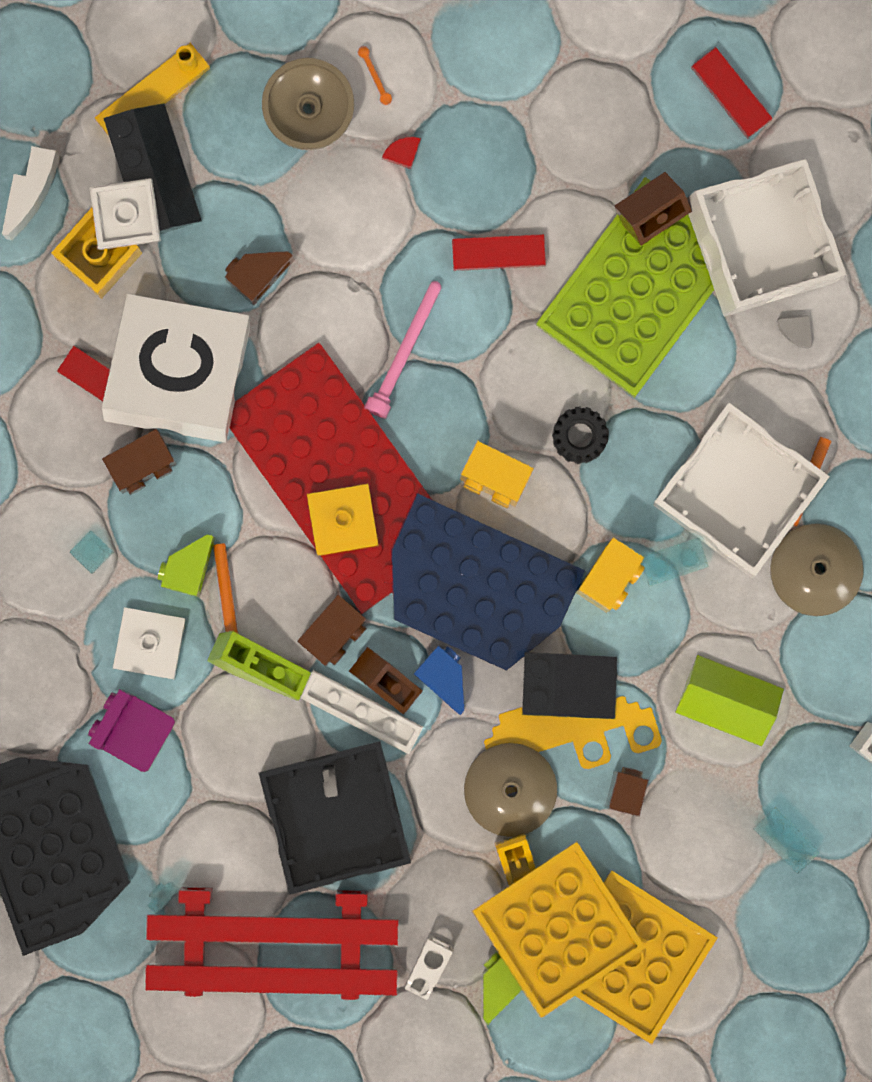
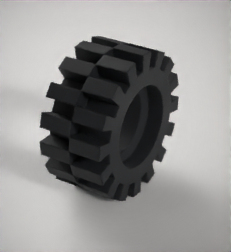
M579 406L566 410L557 419L552 432L553 445L556 447L557 453L563 456L566 461H572L575 464H586L597 459L608 443L609 430L606 427V421L600 417L597 411L594 412L588 407L581 408ZM576 424L587 425L592 431V441L585 447L574 446L568 437V432L572 426Z

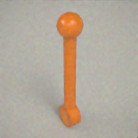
M362 46L358 49V55L364 59L381 95V104L387 106L392 102V96L386 93L369 57L370 50L368 47Z

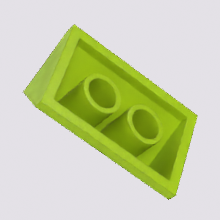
M697 655L675 713L762 747L777 718L784 688Z

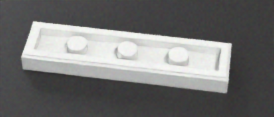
M315 670L312 671L300 697L407 754H410L423 729V726Z

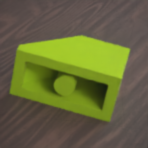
M207 534L170 555L167 563L162 562L158 573V580L162 581L161 587L199 597L215 537Z
M497 952L483 964L487 968L483 972V1019L487 1024L522 991Z

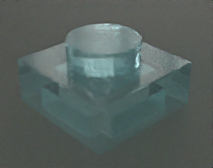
M90 530L69 553L93 574L114 552Z
M172 881L166 885L162 882L159 883L149 894L152 901L147 906L154 913H160L177 895L180 888Z

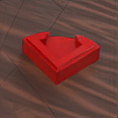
M404 137L396 140L385 150L382 160L411 169L421 138Z

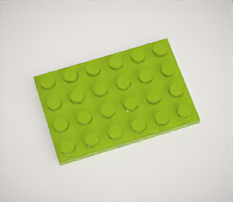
M644 177L635 191L649 183L650 180ZM617 214L535 325L634 398L714 291L689 215H686L641 246L624 228Z

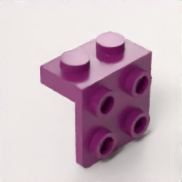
M119 689L117 694L112 692L103 706L107 712L101 721L96 719L90 728L88 736L91 737V740L88 744L98 750L106 751L141 772H147L174 727L175 720L170 715L129 692Z

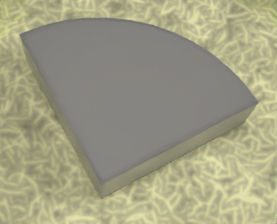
M809 316L777 320L780 332L791 343L802 348L812 347Z
M335 764L324 766L322 772L325 796H338Z

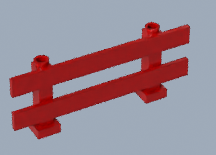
M181 887L179 890V903H185V915L147 914L146 940L185 941L184 965L146 964L145 991H184V996L200 997L203 996V992L341 994V999L357 1000L359 995L397 996L396 969H360L361 945H398V919H361V907H367L368 891L337 890L336 906H342V918L205 915L206 904H210L212 901L213 887ZM205 941L341 944V968L204 966Z

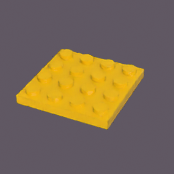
M578 842L573 843L472 910L473 915L540 1018L646 949Z
M611 870L604 880V884L646 949L575 996L652 1045L718 937Z

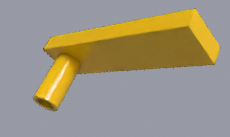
M191 42L188 45L181 46L177 49L175 55L94 118L108 135L103 118L135 108L166 104L207 72L210 66Z

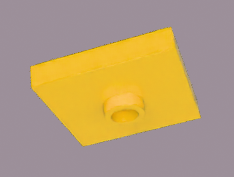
M368 484L307 494L317 556L379 546Z

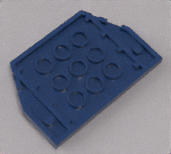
M416 493L391 548L393 620L507 671L524 657L525 652L533 650L561 626L585 570Z

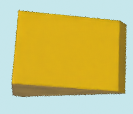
M525 834L494 843L509 886L536 868Z

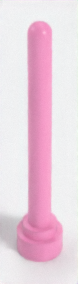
M438 281L430 283L378 393H374L373 397H369L364 406L373 415L386 419L391 409L389 397L440 293L441 284Z

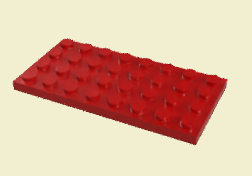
M319 342L235 401L229 429L315 549L307 494L368 484L379 546L321 555V558L361 614H363L392 593L391 548L416 493L429 499L431 497L368 409L364 408L363 402Z

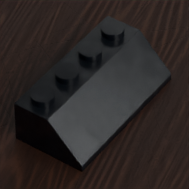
M165 103L135 108L103 118L123 182L150 178L153 180L160 234L202 222Z

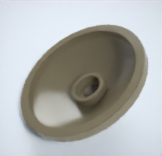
M301 58L284 64L269 78L262 96V111L268 128L282 143L299 150H317L336 142L346 132L353 118L354 96L349 81L334 65L316 58ZM308 104L315 107V110L310 114L303 111L304 107Z
M808 524L798 527L784 536L772 555L770 576L777 595L788 607L808 616H825L838 612L854 599L863 579V561L856 544L843 531L826 524ZM817 563H821L825 567V571L821 575L817 574L814 570Z
M505 743L485 750L473 761L466 774L464 796L470 814L480 826L496 835L515 837L534 831L547 820L555 806L557 782L550 764L540 753L525 745ZM509 785H514L517 788V794L513 797H509L505 793V789Z

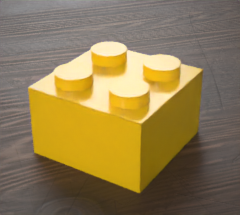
M91 207L51 254L102 299L141 256L142 252L137 245L99 250L93 209Z
M477 441L461 473L460 480L464 482L463 487L478 495L484 491L492 495V502L508 509L509 505L516 507L534 468Z
M613 537L585 577L576 594L605 613L609 612L612 608L614 610L619 609L628 595L624 591L628 583L632 585L636 583L645 569L641 565L644 557Z

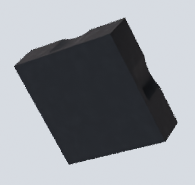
M381 741L259 772L268 813L273 822L278 841V852L289 895L330 885L336 881L363 874L368 875L411 864ZM335 764L339 795L327 797L324 791L322 768Z

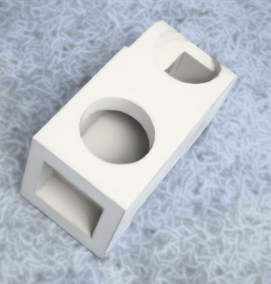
M429 934L404 989L427 1000L435 984L437 985L453 953L454 947Z

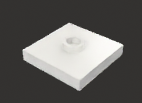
M151 178L90 187L99 250L161 241L153 180Z
M124 607L113 669L175 680L186 619Z

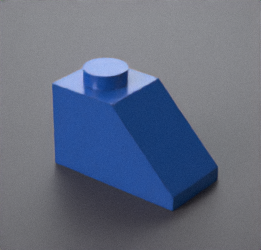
M438 646L415 671L414 675L455 712L461 715L464 712L462 666L457 663L461 657L448 646L444 650Z

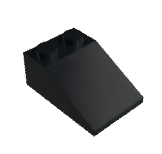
M525 652L522 715L615 719L617 657Z

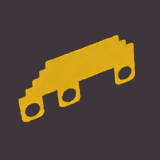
M621 696L616 698L615 719L522 715V707L501 713L498 716L500 725L492 728L493 737L485 739L484 745L487 750L499 744L516 743L541 752L573 742L581 767L591 769L604 765L611 759L604 735L605 731L624 726L630 748L634 753L655 749L661 745L662 740L652 708L640 709L638 702L628 704L626 698ZM639 726H648L653 731V740L646 746H641L634 740V731ZM592 741L599 743L603 749L602 757L594 762L588 761L583 755L584 746ZM507 786L505 789L506 795L517 792L516 786Z

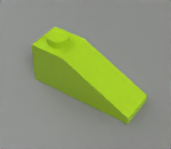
M234 631L219 633L207 659L209 663L234 676L296 701H299L311 672Z

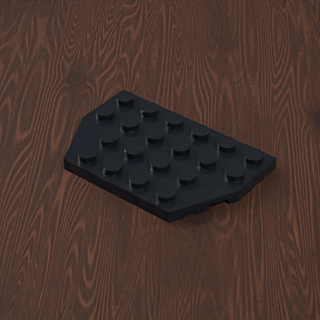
M21 757L0 764V894L20 950L24 956L83 934L131 883L89 765Z

